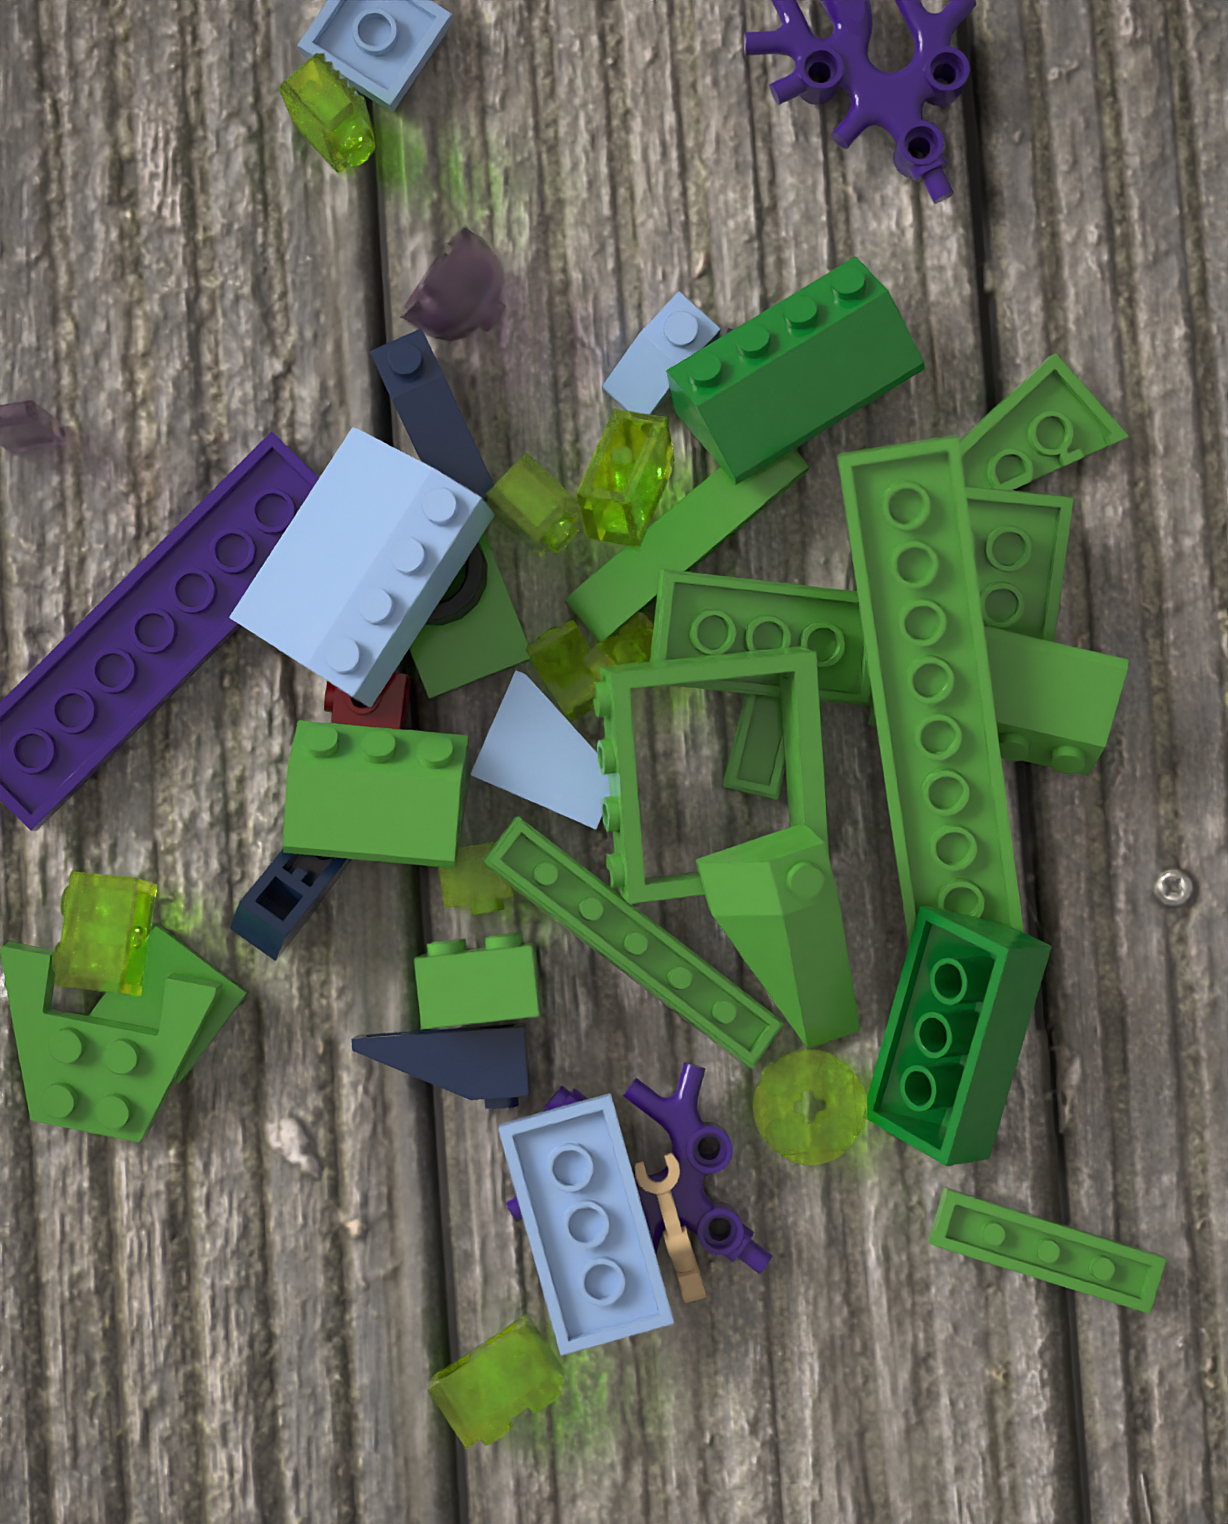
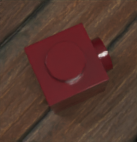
M393 673L371 708L327 681L324 711L332 713L331 723L405 730L412 679L407 674Z

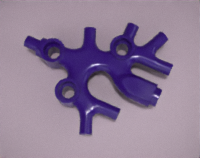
M771 0L781 20L780 28L773 31L744 32L745 56L785 55L792 58L795 62V69L790 75L769 85L775 102L780 105L800 96L807 103L820 105L832 100L838 88L843 89L850 96L851 107L844 120L831 133L832 138L838 145L848 149L867 127L873 125L882 127L890 133L897 143L893 153V161L900 174L914 179L915 183L923 181L934 204L940 203L952 196L954 191L943 171L948 166V163L942 153L944 148L942 132L933 123L923 120L922 108L925 101L934 106H947L955 102L960 96L969 76L970 66L965 54L957 48L950 46L951 38L957 26L975 8L976 1L951 0L941 12L930 13L924 8L921 0H895L913 36L915 51L908 66L901 71L888 73L875 68L868 56V46L873 27L870 0H820L834 27L832 35L825 39H820L812 33L797 0ZM811 77H821L825 82L816 83L811 80ZM935 78H942L946 80L949 85L940 84L935 80ZM909 151H919L924 158H914Z
M684 1062L676 1092L670 1097L658 1095L638 1078H635L624 1092L623 1097L664 1128L669 1134L672 1143V1153L679 1162L680 1175L677 1183L671 1189L681 1227L686 1226V1229L698 1235L700 1244L706 1251L714 1255H723L731 1262L739 1258L760 1274L770 1262L772 1255L751 1239L754 1231L741 1222L738 1212L731 1205L724 1202H711L704 1191L703 1182L708 1174L723 1170L731 1161L733 1146L726 1130L714 1122H703L698 1111V1096L706 1068ZM561 1086L542 1112L587 1100L588 1098L575 1088L570 1092ZM705 1137H713L718 1141V1147L711 1154H703L698 1150L699 1142ZM668 1166L658 1173L648 1175V1177L654 1181H662L669 1173ZM635 1178L653 1247L657 1255L661 1237L666 1230L657 1195L645 1191ZM517 1196L507 1201L506 1205L515 1221H521L523 1217ZM716 1218H724L729 1222L727 1230L721 1234L712 1233L708 1229L711 1221Z

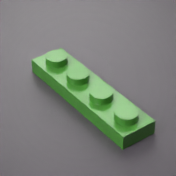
M947 1187L943 1189L928 1238V1242L933 1246L1148 1314L1151 1313L1167 1260L1157 1253Z

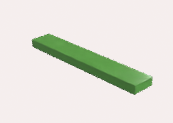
M519 816L512 820L481 863L746 1068L753 1069L785 1024V1022L638 908L629 904L620 894Z

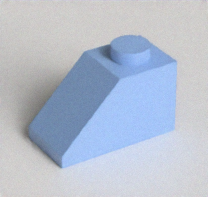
M678 291L639 333L602 385V389L643 426L671 396L666 370L719 339L721 329Z

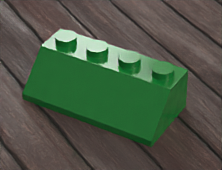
M855 256L667 369L666 373L676 414L737 485L925 370V366L889 290Z
M928 905L920 906L862 1117L946 1167L989 1159L1052 946L1006 924Z

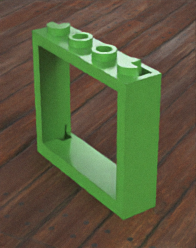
M797 646L600 667L601 682H595L596 698H593L596 716L604 717L605 740H598L597 756L601 774H608L610 797L602 798V817L605 830L607 832L613 831L614 854H607L606 868L610 871L611 888H617V892L629 904L705 895L698 871L645 878L630 695L631 688L779 673L789 827L801 823L807 825L825 842L829 857L816 651Z

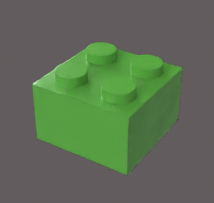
M522 932L488 936L485 938L486 947L467 949L466 939L437 941L427 944L428 953L414 958L421 1029L540 1016L543 1006L536 942L523 943Z

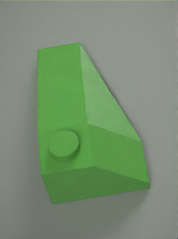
M801 823L696 859L710 913L766 989L804 1045L810 1049L860 1031L839 896L825 842L807 825Z

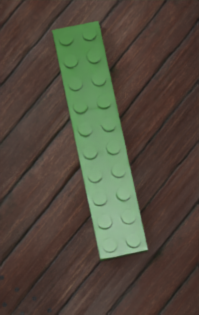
M951 435L837 454L908 946L919 908L922 905L1006 924L1024 933L959 437Z

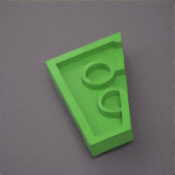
M1055 353L1041 363L959 440L965 486L1014 490L1034 479L1069 465L1130 436Z

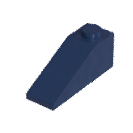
M422 328L370 351L420 461L482 497L485 502L499 497Z
M282 849L239 901L230 929L276 961L313 915L352 859L283 853Z
M526 1023L362 1034L351 1039L352 1051L466 1099H484L486 1109L519 1106L518 1097L529 1096L531 1091Z

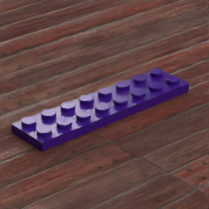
M272 431L0 702V801L30 831H37L242 626L229 618L319 480V477Z

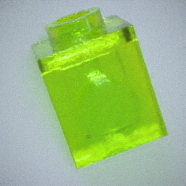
M570 620L560 627H552L544 631L535 642L526 647V652L566 719L572 722L594 708L593 698H596L595 682H601L600 667L602 666L588 647L574 620Z

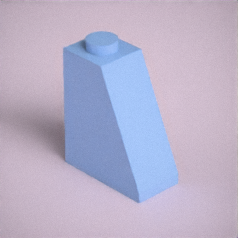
M516 670L470 775L597 830L600 821L603 820L602 798L610 797L608 774H601L597 752L526 674Z

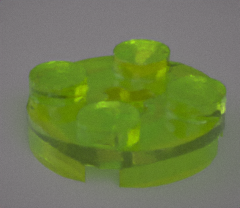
M803 1048L789 1051L764 1067L761 1077L754 1088L752 1112L760 1135L772 1150L794 1163L818 1165L837 1159L846 1152V1148L853 1144L855 1138L859 1137L867 1119V1097L862 1082L846 1062L824 1050ZM813 1090L816 1099H824L825 1109L816 1111L815 1121L805 1122L803 1113L794 1112L793 1109L794 1102L802 1100L803 1092Z

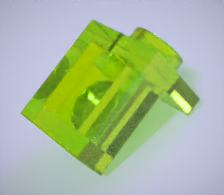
M640 610L617 633L596 644L581 660L600 680V667L650 662L654 617L647 610ZM631 688L630 695L640 688Z

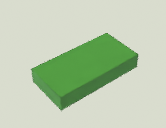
M745 693L722 787L778 800L786 768L781 697Z

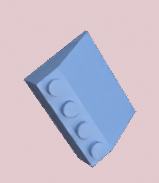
M352 427L229 618L371 708L495 514L482 497L446 475Z

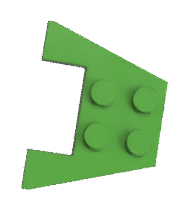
M11 941L2 945L0 956L30 1120L140 1143L148 1136L178 1077L177 1073L186 1055L195 1044L203 1028L202 1024L222 991L223 983L175 973L168 976L165 982L158 1030L53 1009L51 1005L59 951Z

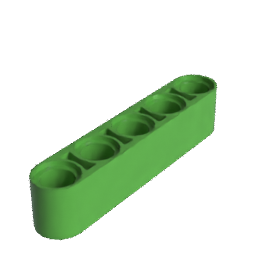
M794 449L737 485L722 467L718 468L569 595L565 603L600 644H604L657 600L660 569L691 572L796 483L810 469V466Z

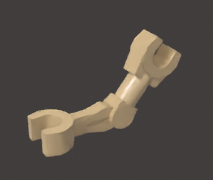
M669 1153L664 1155L669 1169L665 1179L662 1181L651 1180L646 1173L644 1161L636 1163L635 1178L645 1191L657 1195L667 1230L663 1232L667 1250L676 1272L683 1300L685 1303L706 1298L707 1295L686 1226L681 1227L671 1189L678 1181L680 1168L674 1154Z

